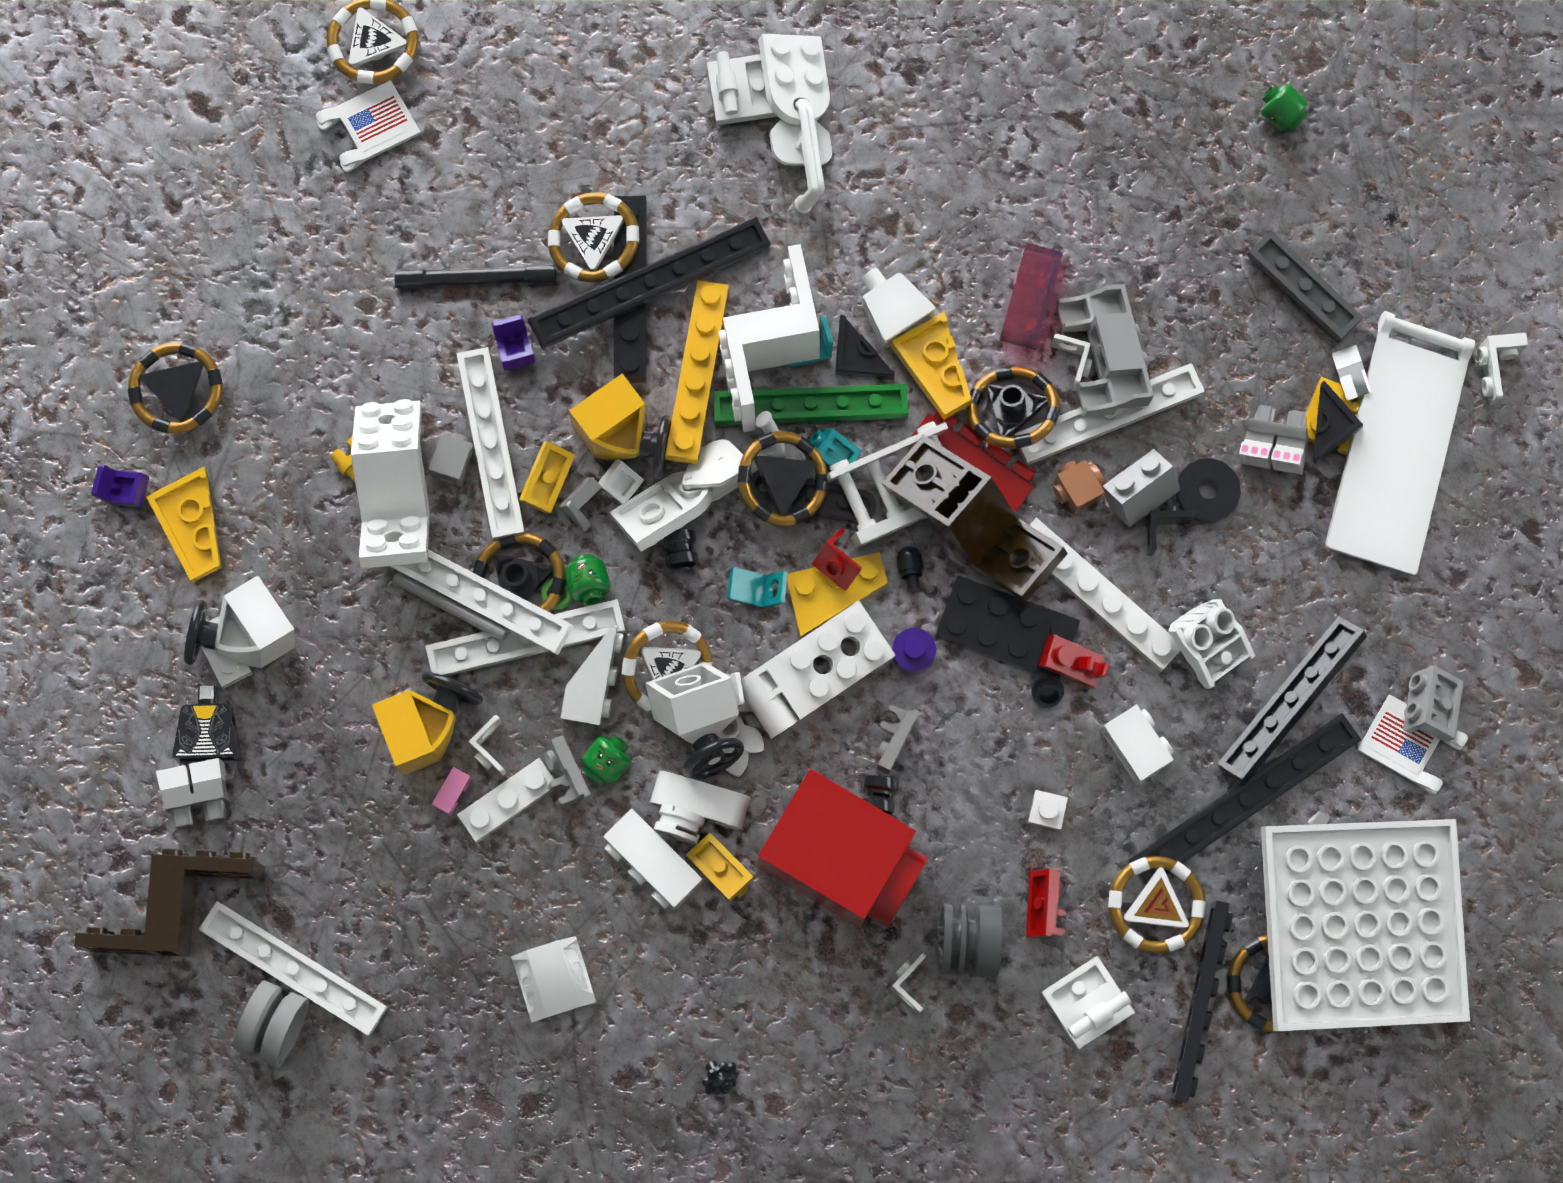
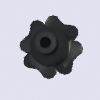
M710 1061L705 1067L708 1076L702 1081L703 1086H705V1093L708 1095L712 1093L715 1095L729 1093L736 1086V1078L739 1076L736 1064L734 1062L729 1064L723 1062L719 1065L716 1061Z

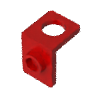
M841 528L825 543L811 564L841 589L847 590L862 568L835 546L845 532Z

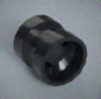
M676 530L664 537V545L670 551L666 555L667 568L682 569L699 564L698 553L692 550L696 543V533L694 530Z
M865 776L864 788L866 789V796L863 800L887 814H893L895 803L892 800V793L896 791L897 780L885 776Z

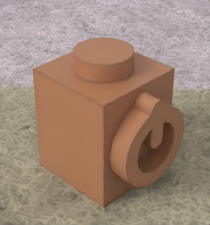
M1075 460L1058 469L1059 474H1057L1054 481L1056 486L1053 487V490L1062 504L1066 502L1073 515L1099 502L1104 496L1103 485L1106 484V481L1098 467L1092 462L1087 463L1086 460H1083L1076 464Z

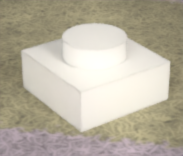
M616 459L598 483L614 499L623 504L632 497L644 479L623 461Z
M1035 790L1027 824L1060 831L1068 797Z

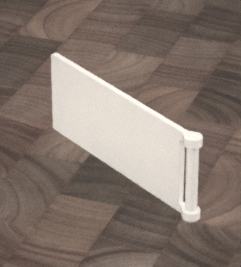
M1387 311L1382 313L1378 322V334L1367 374L1371 392L1362 395L1357 418L1363 423V428L1351 438L1325 542L1327 549L1408 575L1417 574L1468 362L1475 347L1474 340L1466 337L1459 339L1395 318V314ZM1393 330L1457 351L1458 359L1456 360L1389 338V333Z

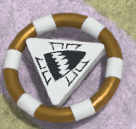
M355 0L350 2L334 16L327 32V51L332 63L343 75L359 83L378 84L398 77L413 62L418 49V29L413 17L406 9L392 0ZM365 9L388 11L394 14L401 21L407 35V42ZM357 13L348 64L344 60L338 45V36L341 28L352 15ZM406 47L404 53L388 69L374 72L354 68L371 60H380L385 55Z
M586 193L569 200L557 211L548 231V248L556 266L564 274L583 282L604 281L622 272L632 261L639 244V227L634 213L622 200L606 193ZM592 204L604 205L620 214L617 216L568 218L569 215L584 206ZM625 222L627 244L623 253L614 262L603 269L597 270L622 224ZM563 225L591 270H584L568 262L561 251V228Z
M661 621L643 629L627 648L622 665L623 684L632 701L646 712L652 713L649 698L639 690L634 677L636 658L639 652L651 680L694 666L699 657V664L705 662L712 666V656L707 641L698 630L684 622ZM663 633H678L694 643L697 649L643 646Z

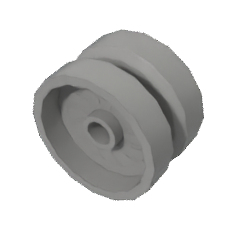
M263 980L253 992L241 1016L233 1040V1049L252 1056L260 1049L261 1061L279 1068L290 1054L302 1029L309 1007V999L293 992L282 999V988Z

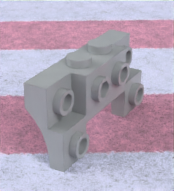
M1125 284L1106 285L1084 295L1058 299L1056 309L1062 333L1087 331L1099 380L1081 382L1077 387L1083 416L1114 415L1118 408L1149 406L1154 395L1147 372L1148 359L1146 353L1142 352L1140 328L1134 322Z

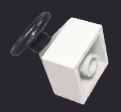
M256 576L223 596L219 623L206 621L207 603L204 600H199L196 603L188 627L184 661L187 665L194 664L200 646L208 649H216L218 653L236 662L263 668L295 648L294 628L259 576Z
M703 662L645 683L653 719L693 745L695 753L687 759L683 766V773L687 778L698 780L714 776L728 769L739 760L744 752L743 742L737 738L719 740L717 737L739 715L731 677ZM734 748L732 753H724L722 749Z

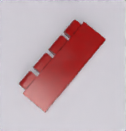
M938 411L934 416L928 413L919 427L933 421L936 426L946 422L948 429L937 436L942 447L991 476L1014 513H1016L1034 488L1030 481L1036 472L1019 460L1014 463L1011 469L1006 467L1012 455L1000 447L988 444L984 451L980 449L984 441L966 423L962 425L958 432L954 431V427L959 422V419L954 415L943 420ZM917 430L913 433L912 436L918 434Z

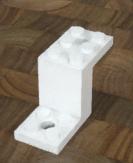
M801 244L788 246V259L783 260L784 283L786 292L790 293V306L724 317V330L718 331L722 362L725 364L728 391L732 397L735 422L741 421L743 432L756 430L755 407L748 376L749 371L820 359L819 326Z
M403 399L388 404L370 402L355 407L351 459L362 520L359 550L361 569L427 563L430 508L420 447L422 418L420 401Z

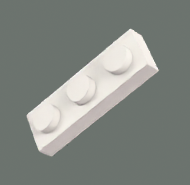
M538 758L458 813L457 816L475 842L478 843L553 791H549L548 785L554 778L541 759Z

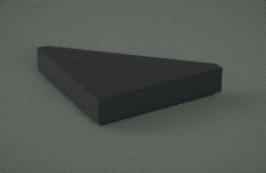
M840 315L835 375L894 380V370L889 368L871 344L846 319V316Z
M1325 381L1320 385L1313 456L1315 464H1318L1363 428V423Z

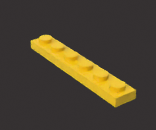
M697 280L665 460L698 464L720 342L718 331L722 330L729 292V285Z

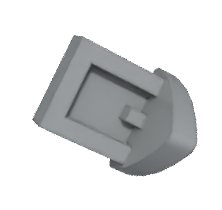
M587 477L559 504V507L584 532L591 527V524L579 509L602 487L593 477Z

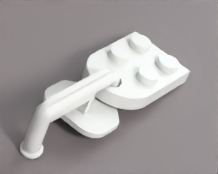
M762 34L758 42L766 97L772 111L781 119L769 133L771 150L774 158L781 164L805 166L808 190L804 195H799L794 202L796 210L804 214L811 210L812 206L824 193L825 185L822 166L828 163L832 157L830 134L817 122L826 111L830 101L821 36Z
M764 411L756 417L755 425L761 428L764 434L779 431L770 412ZM728 440L713 441L700 449L697 465L688 464L686 471L667 476L610 511V514L619 528L642 552L701 515L712 501H716L738 488V466L743 454ZM776 443L760 451L757 456L784 458L787 451L784 443ZM754 461L751 466V475L758 470Z

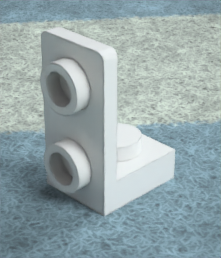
M1526 333L1487 336L1480 347H1478V364L1483 366L1484 370L1482 393L1484 397H1488L1489 406L1496 405L1503 398L1497 356H1499L1500 360L1518 357V354L1528 346Z

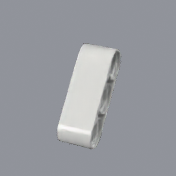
M659 771L649 803L657 807L667 804L678 809L683 808L703 816L707 822L735 830H742L751 798L747 795L666 771Z

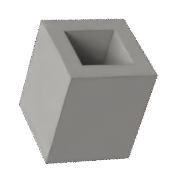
M451 433L450 436L440 435L428 469L432 478L463 487L475 453L469 438L458 433Z

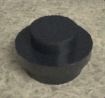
M1041 676L1032 684V697L1041 706L1053 707L1061 701L1064 695V685L1056 676Z

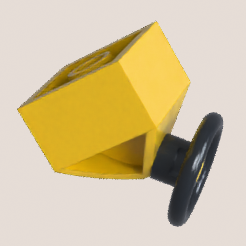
M623 373L569 410L573 429L595 458L624 460L636 458L637 456L653 457V476L656 479L663 477L667 461L665 460L671 417L669 415L661 417L658 433L645 431L647 426L646 405Z
M424 672L422 674L423 682L437 690L432 701L411 690H407L372 704L394 764L403 776L441 761L451 740L455 723L454 714H456L459 708V701L480 705L483 703L481 694L448 677L433 672Z

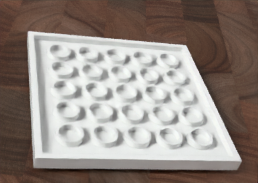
M1456 819L1261 827L1273 1031L1470 1021Z

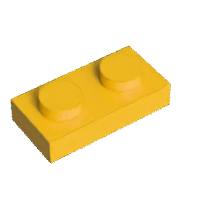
M549 441L543 442L519 501L543 513L550 514L575 454Z

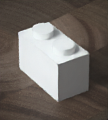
M1137 704L1106 723L1100 730L1136 785L1165 768L1174 760L1171 756L1173 749L1169 742L1163 736L1161 738L1158 737L1152 728L1155 726L1151 715L1145 709L1140 710Z

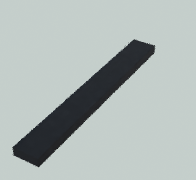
M755 217L528 318V323L543 350L766 250L770 247L771 243L758 218Z
M1341 713L1257 771L1246 785L1238 784L1127 862L1131 863L1143 857L1162 856L1183 864L1362 739L1344 714ZM1152 868L1137 875L1144 886H1146L1158 868ZM1164 869L1166 875L1170 873V871Z

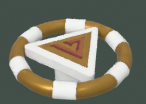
M1149 856L1129 863L1120 871L1109 891L1108 908L1112 924L1123 940L1135 949L1147 953L1163 954L1171 953L1184 947L1197 935L1205 919L1206 902L1202 886L1190 869L1179 861L1168 857ZM1158 868L1123 917L1121 912L1122 895L1128 881L1133 876L1144 871ZM1164 869L1183 880L1191 891L1193 903L1192 918L1189 923ZM1126 922L1185 928V930L1164 941H1150L1129 928Z

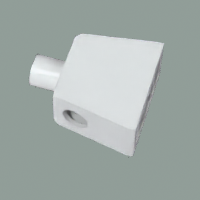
M873 268L862 277L863 282L870 290L862 297V307L883 350L891 346L892 340L934 317L935 306L903 274L897 273L886 280L878 268Z

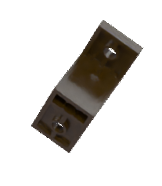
M925 435L918 440L881 483L888 492L929 517L958 559L1025 603L1068 554L1062 545L1017 518L991 476ZM934 472L929 480L920 481L925 473ZM1029 555L1028 560L1024 564L1015 565L1018 557Z
M162 849V855L152 854L145 933L137 929H121V934L115 935V932L108 931L107 928L87 927L86 933H76L75 947L94 953L190 957L197 877L264 880L265 866L257 862L255 857H250V853L230 852V858H224L217 855V852L199 850L196 851V856H189V854H184L182 850Z

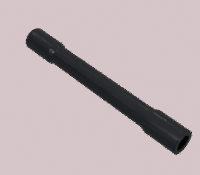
M555 264L497 268L395 270L396 289L443 285L556 283Z

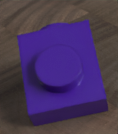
M522 315L492 322L504 371L535 363Z
M99 465L91 494L111 505L142 507L149 476L141 472L117 471L106 465Z

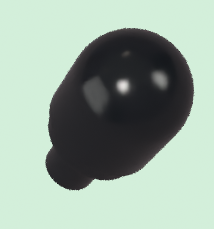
M907 546L902 548L896 557L898 574L901 579L906 580L907 591L916 592L920 590L919 577L923 576V559L917 548Z

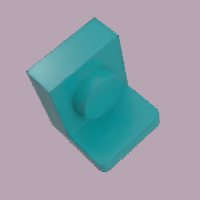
M835 429L818 430L809 439L822 455L827 468L845 459L850 464L857 461L862 453L861 449Z

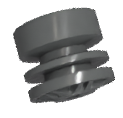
M943 903L942 912L937 921L935 953L939 963L940 974H949L951 959H956L957 975L963 974L966 960H972L975 976L997 977L1000 969L1002 948L1001 906L978 905L975 919L970 920L968 919L966 904L959 905L958 919H953L952 903Z

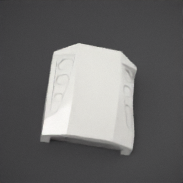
M1214 599L1194 607L1171 623L1168 633L1174 637L1185 659L1195 671L1198 680L1206 689L1214 687L1215 681L1241 662L1255 657L1243 627L1235 620L1234 614L1225 607L1221 599Z
M576 936L557 940L511 956L532 1023L596 1003Z

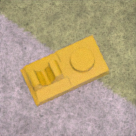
M708 833L686 854L694 866L729 901L736 896L740 899L749 890L747 885L755 879L711 833Z

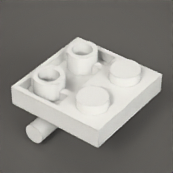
M721 51L716 54L717 61L707 62L716 126L778 117L772 111L767 101L760 55L729 59L728 52Z
M1098 956L1040 993L1077 1050L1135 1013L1130 1006L1132 1003L1125 992L1120 991Z

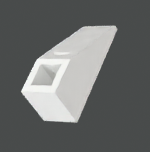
M614 625L608 630L566 685L560 718L601 725L603 718L609 719L612 699H607L609 685L615 686L618 667L613 666L615 653H621L624 634L618 633L619 626Z

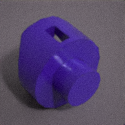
M921 628L903 630L896 636L892 645V650L896 655L892 658L899 669L909 674L918 675L924 673L931 667L936 656V644L933 637Z

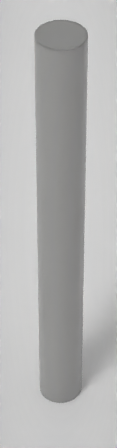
M400 572L395 574L393 584L502 641L507 638L509 629Z

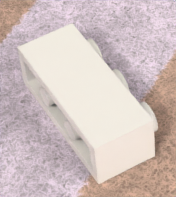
M632 808L603 836L604 841L607 843L604 847L606 852L617 862L623 859L631 867L627 871L629 875L641 886L646 882L654 890L651 894L652 898L663 909L670 906L675 911L703 883V879Z

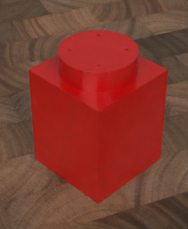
M810 768L760 851L757 868L861 929L868 916L888 928L929 858L909 846L916 830Z

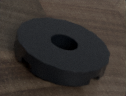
M1213 458L1198 459L1188 464L1178 477L1180 491L1176 493V500L1182 511H1194L1193 520L1208 523L1218 522L1228 517L1238 504L1241 495L1240 481L1235 471L1225 462ZM1203 483L1212 484L1216 489V496L1210 499L1203 497L1199 492L1200 485Z

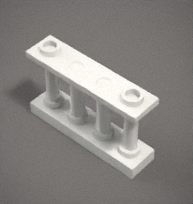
M934 421L916 429L917 435L850 464L845 459L829 467L831 472L826 475L828 483L839 480L859 524L856 526L858 532L851 536L856 549L928 518L913 507L905 511L904 506L899 505L895 495L884 488L881 483L886 478V475L879 461L897 454L899 461H901L909 452V448L913 447L923 435L941 445L937 436L948 429L946 422L938 426L935 425ZM865 467H868L888 511L886 513L887 519L878 523L875 522L874 518H870L850 475Z

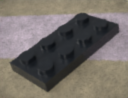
M958 575L935 638L1040 677L1052 675L1060 679L1061 675L1039 666L1047 636L1055 634L1073 642L1081 620L1030 601L1025 603L1016 596Z

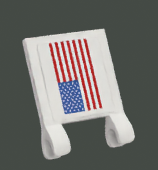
M391 80L336 107L323 109L316 113L317 125L322 131L328 130L341 120L357 149L346 151L340 155V164L345 172H350L363 162L421 134Z
M1389 694L1357 751L1412 781L1429 794L1435 795L1440 790L1443 782L1438 777L1424 772L1423 769L1440 739L1423 729L1411 733L1404 731V712L1407 704ZM1456 730L1455 739L1445 743L1456 750H1461L1468 737L1466 734Z

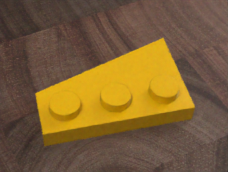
M945 311L891 341L892 350L943 420L970 406L972 401L962 366L959 364L955 351L956 346L953 336L950 335Z
M205 466L146 497L192 583L222 568L208 474Z
M880 552L852 558L853 561L861 566L862 570L847 590L841 589L815 567L788 573L787 588L800 639L857 601H863L888 585Z

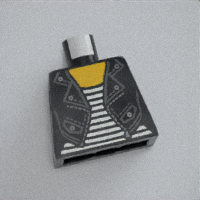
M199 686L198 704L182 705L173 748V758L177 762H202L216 758L222 761H242L234 709L229 704H218L217 686Z

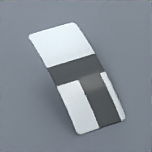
M1354 345L1334 352L1332 356L1346 399L1351 400L1370 393L1371 388L1357 346Z

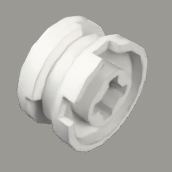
M662 804L659 810L661 815L660 821L655 822L653 830L663 836L681 842L697 844L700 837L697 834L699 827H703L706 818L683 808L678 809L672 805Z

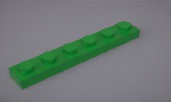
M906 384L752 390L755 420L760 413L768 411L771 413L775 424L908 418ZM713 391L715 426L742 425L741 421L735 422L731 393L729 391Z

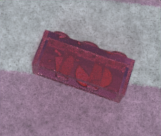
M1026 242L999 341L1032 350H1037L1039 341L1046 342L1051 323L1045 322L1047 311L1054 313L1059 295L1053 293L1055 282L1062 283L1067 266L1061 263L1064 252Z

